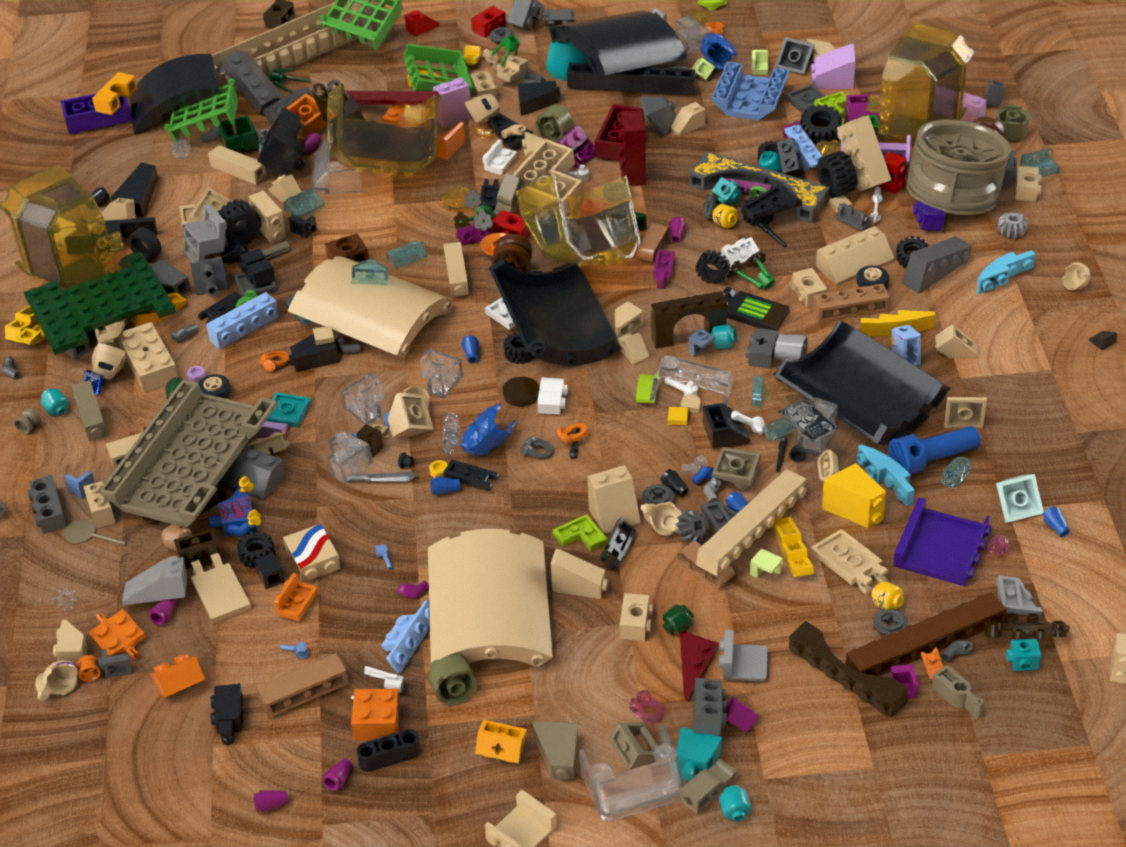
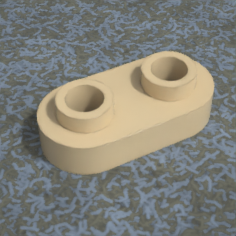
M831 450L822 452L817 464L819 479L824 482V479L838 473L839 467L838 458Z

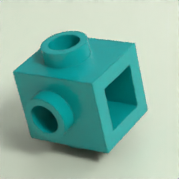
M723 177L720 178L712 189V192L718 197L717 200L725 205L728 203L733 206L742 194V191L738 188L739 185L735 181L730 180L729 182Z
M1037 639L1011 640L1010 649L1006 650L1007 662H1011L1013 671L1039 670L1041 652Z

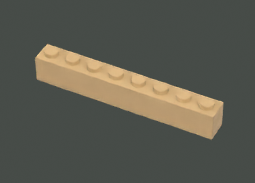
M788 469L782 472L698 549L696 565L716 576L721 571L726 570L734 559L737 560L745 549L750 548L752 542L757 538L759 539L767 528H771L778 518H782L784 513L789 508H792L799 498L805 496L807 479Z

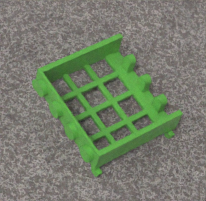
M336 0L326 17L321 15L319 19L322 20L321 25L323 29L332 27L336 35L344 31L350 40L356 35L362 44H365L368 39L372 40L374 49L378 50L401 14L403 0H374L380 2L378 6L370 4V0L365 2L361 0ZM354 2L363 5L358 13L349 10ZM386 4L392 6L391 10L382 8V5ZM366 7L375 9L371 17L362 14ZM379 11L388 13L384 21L375 18ZM347 13L355 16L352 23L342 21ZM359 17L368 20L364 28L355 25ZM372 22L381 24L377 32L368 29Z
M407 44L404 60L413 91H433L435 86L457 78H463L469 85L470 96L473 95L474 85H472L471 76H469L462 51ZM415 60L425 61L426 66L416 65ZM429 62L439 63L440 68L431 67ZM444 64L453 65L455 70L445 69ZM418 69L428 70L429 75L419 74ZM432 71L442 72L443 77L434 76ZM446 73L456 74L457 78H449Z
M229 79L227 85L219 87V92L192 106L187 101L173 109L170 124H165L164 129L165 131L168 130L174 144H178L181 130L185 137L190 136L191 131L188 126L196 123L199 131L203 132L206 127L203 120L211 118L214 126L218 127L220 125L218 115L226 113L231 125L235 124L239 95L233 85L235 83L234 79ZM224 104V107L216 109V106ZM212 108L211 112L202 114V111ZM198 113L196 117L188 119V116Z

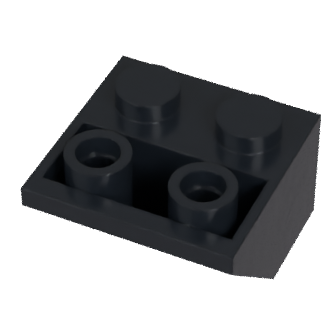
M723 403L703 406V425L712 449L750 442L744 423L737 420L734 421L731 418V414L735 410Z

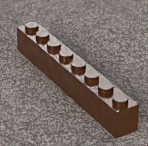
M992 592L981 595L972 601L962 603L950 610H945L931 618H926L922 622L909 625L898 632L890 633L879 640L871 641L860 648L852 649L846 653V665L868 675L881 676L890 672L891 666L907 665L921 659V652L930 654L935 648L940 651L947 648L953 641H963L984 632L988 621L994 620L999 621L1000 625L1003 624L1006 608Z

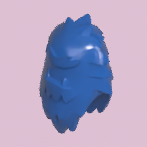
M708 34L702 38L701 53L704 55V59L715 67V70L723 71L726 61L731 60L733 55L737 57L736 48L721 34Z
M498 403L488 407L468 426L466 432H463V443H460L463 452L485 456L492 449H497L511 435L516 420H513L509 425L500 430L498 425L495 424V417L501 408V404Z

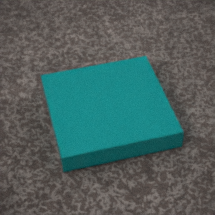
M275 392L272 400L277 401L278 404L266 421L289 424L291 427L299 428L311 404V398Z

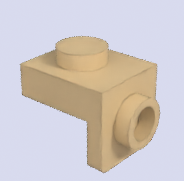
M196 204L179 206L182 227H184V224L190 223L187 219Z

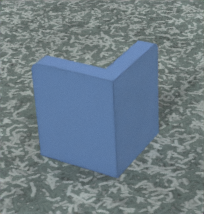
M90 471L77 479L69 474L64 476L68 491L82 500L86 497L83 486L95 483L93 474Z

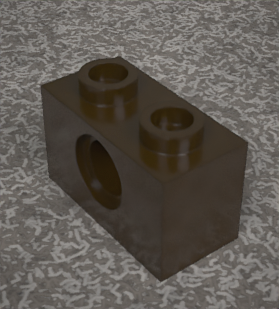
M276 0L263 14L265 27L273 29L288 23L295 16L294 3L286 0Z
M213 528L174 540L178 558L184 557L186 569L191 568V562L197 560L201 564L211 562L210 555L218 553L220 558H222Z

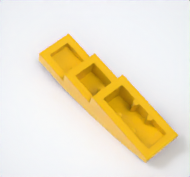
M898 310V315L879 314V319L861 318L860 331L869 337L891 336L890 333L893 328L910 325L917 332L934 328L935 312Z
M791 516L778 518L772 527L793 577L814 574V566L808 558L807 549L802 542L801 532Z

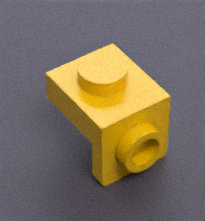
M465 46L463 58H465L466 66H474V64L480 62V46Z

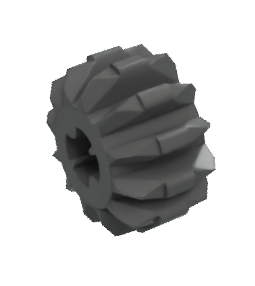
M686 510L677 517L679 522L675 524L678 527L676 533L681 534L680 540L686 541V544L692 541L700 543L708 537L706 531L710 530V528L706 524L709 520H704V513H699V510Z

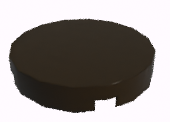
M529 377L512 378L505 382L503 386L504 400L510 405L518 407L522 406V404L530 405L538 399L539 385L537 381Z

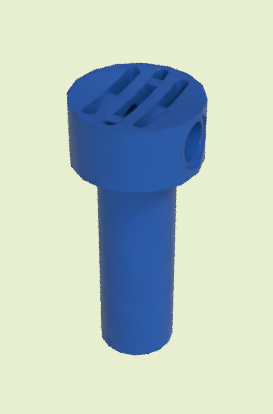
M973 426L922 440L911 434L892 439L889 443L888 454L890 458L905 468L910 475L923 472L927 462L978 449L981 439L978 430Z

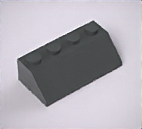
M235 51L224 57L223 70L231 79H234V84L259 115L264 113L263 110L284 98L248 52Z
M244 446L218 484L237 490L241 488L239 485L240 479L246 476L251 479V483L254 485L253 490L246 491V494L248 493L249 496L264 501L285 477L283 461L280 458Z

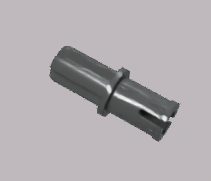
M709 193L706 197V201L703 204L704 218H712V213L717 207V195L715 193Z

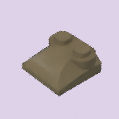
M722 447L712 476L733 482L735 487L740 490H748L753 487L758 474L761 453Z

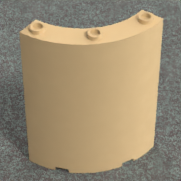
M336 256L333 260L327 259L308 275L304 280L305 286L295 294L288 312L323 326L331 325V328L335 331L405 358L410 350L411 343L422 327L436 316H446L451 310L453 299L351 259Z
M478 529L461 532V536L452 539L446 537L428 547L431 663L434 660H440L447 656L461 654L468 663L485 659H510L525 662L538 668L553 658L543 541L525 533L520 535L512 534L510 530Z

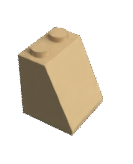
M625 465L587 476L589 511L598 528L605 536L611 534L616 521L620 518H623L632 527L641 525L633 479Z

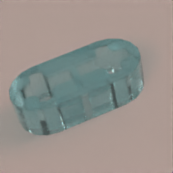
M763 376L753 377L751 405L761 406Z
M782 417L764 428V433L767 440H775L796 428Z
M966 457L955 458L944 469L942 483L947 487L959 485L970 472V460Z

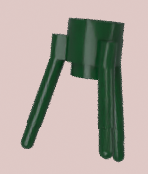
M274 68L270 73V81L273 82L274 86H278L289 93L294 91L281 84L286 79L311 82L310 79L287 76L284 73L294 71V68Z

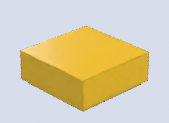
M669 407L668 425H687L688 408Z

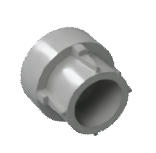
M780 334L776 342L774 357L784 361L796 360L806 356L808 337L798 334Z

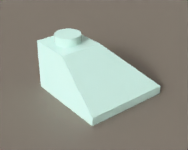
M1035 474L1021 475L996 483L1005 523L1044 513Z

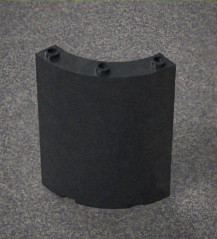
M633 11L548 27L552 43H572L581 53L584 52L587 55V61L591 66L595 79L658 64L678 62L687 58L682 42L674 29L663 18L648 11Z
M504 258L489 267L525 349L536 358L551 364L575 366L605 359L623 349L582 268L574 259L546 273H543V271H520L519 268L511 265Z
M840 320L816 349L802 358L784 360L779 365L775 377L880 445L889 444L892 439L907 436L914 432L929 418L927 415L933 407L937 408L951 388L855 327Z

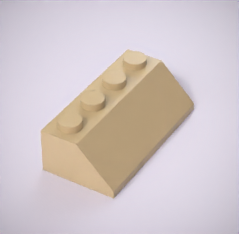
M874 226L818 249L816 267L835 285H839L857 277L858 271L865 266L874 265L882 267L894 262L895 258L886 236Z

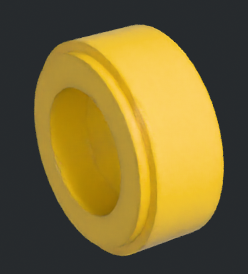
M442 460L432 462L429 466L430 475L433 478L436 476L444 477L443 472L448 463Z

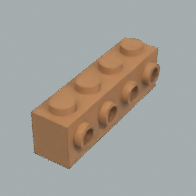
M884 284L857 287L813 295L812 309L818 322L889 311L890 296Z
M335 653L265 682L256 688L259 701L268 717L271 718L349 683L347 671Z

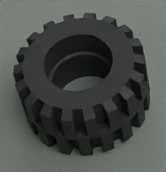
M818 104L816 107L811 106L810 109L807 108L805 113H802L800 126L815 147H818V149L824 147L826 149L829 146H834L839 141L837 128L842 126V117L838 110H834V107Z
M837 151L819 158L817 162L818 179L821 185L830 187V197L835 198L856 189V169L851 158L844 151Z
M244 200L229 201L227 205L222 206L221 210H218L219 215L227 223V229L225 230L226 243L229 244L238 239L242 245L249 244L260 233L259 228L262 227V220L248 202Z

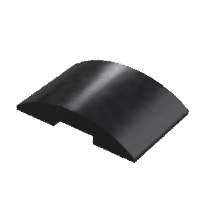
M192 54L169 60L151 70L137 83V90L129 97L135 135L163 121L162 114L188 101L192 106L219 92L213 56L211 54Z

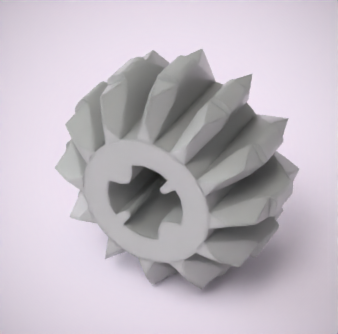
M1010 211L1009 214L1004 213L1003 216H1000L998 232L1003 237L1007 236L1008 239L1014 238L1016 240L1017 237L1022 238L1027 232L1028 222L1024 214L1019 215L1018 212L1012 213Z

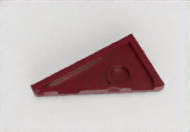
M684 631L680 633L683 693L685 701L689 702L694 694L695 679H702L719 648V643Z

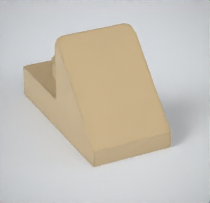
M629 333L618 338L623 348L620 352L634 366L650 359L640 333L634 335Z

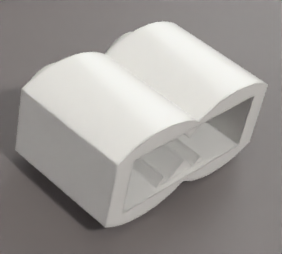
M541 378L537 403L538 413L560 415L561 409H565L566 398L563 397L567 396L568 385L564 384V379Z

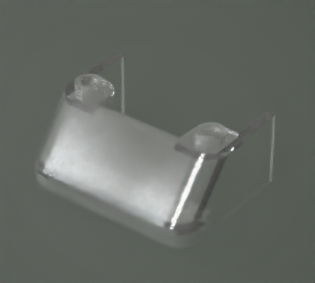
M360 131L332 132L314 152L312 190L315 194L363 192L360 168L343 169L341 163L337 161L330 162V156L363 154Z
M664 356L661 358L654 376L650 400H654L661 379L666 378L685 384L693 381L697 387L725 394L723 404L728 406L735 383L734 375L727 370L717 369L673 356Z
M664 725L660 726V745L654 750L656 762L614 774L611 767L607 764L598 763L590 765L584 749H579L580 772L597 813L602 820L614 821L680 801V789L684 786L676 749Z

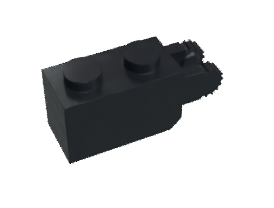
M240 683L214 686V695L210 696L211 708L214 709V712L210 713L211 725H215L217 734L221 735V741L225 746L233 744L235 732H239L244 728L243 694Z

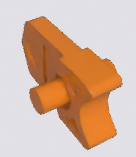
M937 648L930 654L921 652V658L930 680L933 679V674L943 668Z

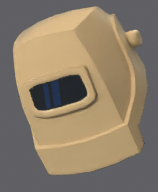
M492 94L474 97L465 102L466 107L477 124L480 122L483 124L487 123L489 119L496 116L500 111L499 104Z
M98 343L92 355L93 373L104 379H113L120 372L121 368L123 369L126 351Z

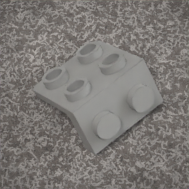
M725 630V638H720V651H723L724 655H719V668H723V680L765 681L767 679V647L764 645L733 644V630Z

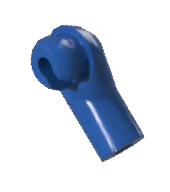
M702 467L691 480L696 485H699L704 479L714 478L712 473L715 467Z

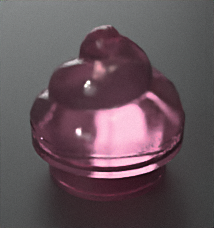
M996 535L990 539L988 548L994 555L1002 556L1008 552L1009 542L1006 537Z

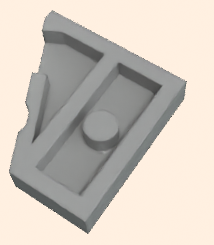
M998 575L996 580L998 599L1006 608V613L1025 616L1029 613H1037L1041 616V607L1034 605L1032 602L1033 596L1024 588V584L1019 578Z

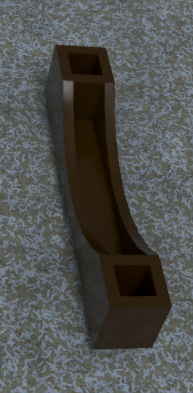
M807 621L801 624L789 636V649L794 655L800 656L809 665L824 672L828 678H833L839 682L846 690H851L861 700L876 707L880 713H885L892 718L908 702V688L892 677L868 675L845 665L830 651L824 640L823 632Z

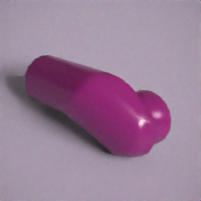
M426 581L421 582L417 586L404 583L398 587L399 594L412 599L419 597L429 590V584Z

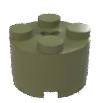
M555 104L550 105L537 117L538 119L535 123L538 133L553 142L558 141L575 126L569 109L564 105Z
M1005 105L1003 109L1000 110L999 108L996 111L995 119L1004 126L1006 140L1021 142L1027 135L1030 113L1027 110L1026 112L1022 110L1023 107Z
M461 654L434 660L430 664L431 669L428 674V680L438 701H442L448 706H456L470 699L469 695L472 691L475 693L478 685L477 679L467 660Z

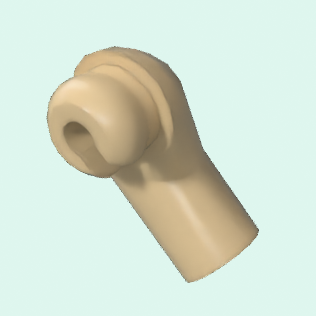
M515 124L501 131L503 138L511 135L521 136L526 132V126Z

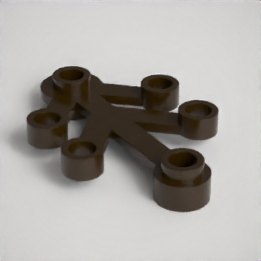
M1008 613L1006 614L1005 622L1012 625H1000L999 621L994 620L988 621L987 625H985V636L999 638L1002 636V631H1012V638L1018 640L1025 639V637L1034 634V638L1040 640L1047 639L1049 636L1063 638L1070 631V626L1064 621L1056 620L1051 623L1040 620V615L1037 613L1027 614V622L1019 620L1018 614Z

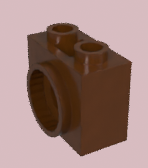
M357 233L325 243L326 255L330 260H333L336 256H342L361 264L369 262L368 249Z

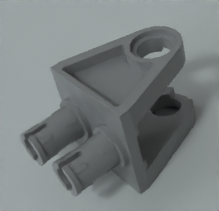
M221 256L198 262H190L197 295L207 293L209 296H215L218 291L228 289Z

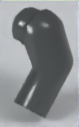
M212 126L208 133L201 134V142L216 140L219 136L218 127Z
M193 323L179 331H174L172 339L176 342H183L188 336L198 331V326Z
M337 338L335 340L337 350L345 354L361 352L360 343L348 345L345 344L344 338Z
M8 356L5 358V362H3L2 372L17 380L20 377V372L15 369V359Z
M968 640L953 641L941 654V657L949 662L955 655H967L972 651L973 644Z

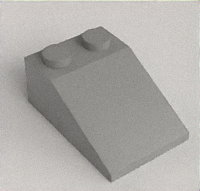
M172 556L163 559L126 582L122 600L123 605L184 598L187 587L184 557Z

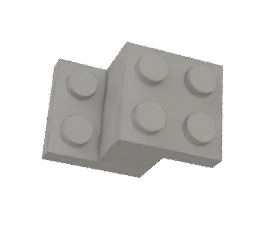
M211 204L204 205V220L184 224L183 253L190 262L206 260V255L224 251L227 223Z

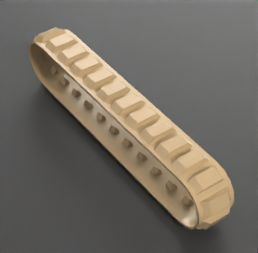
M354 2L349 10L358 13L362 6ZM332 3L213 54L218 87L227 85L228 80L231 79L226 72L220 74V69L224 57L235 51L248 52L269 78L274 68H292L359 37L354 35L350 40L344 31L336 35L332 27L322 28V20L319 17L321 15L326 17L334 5ZM347 13L342 21L352 23L355 16ZM233 84L236 91H240L235 84Z

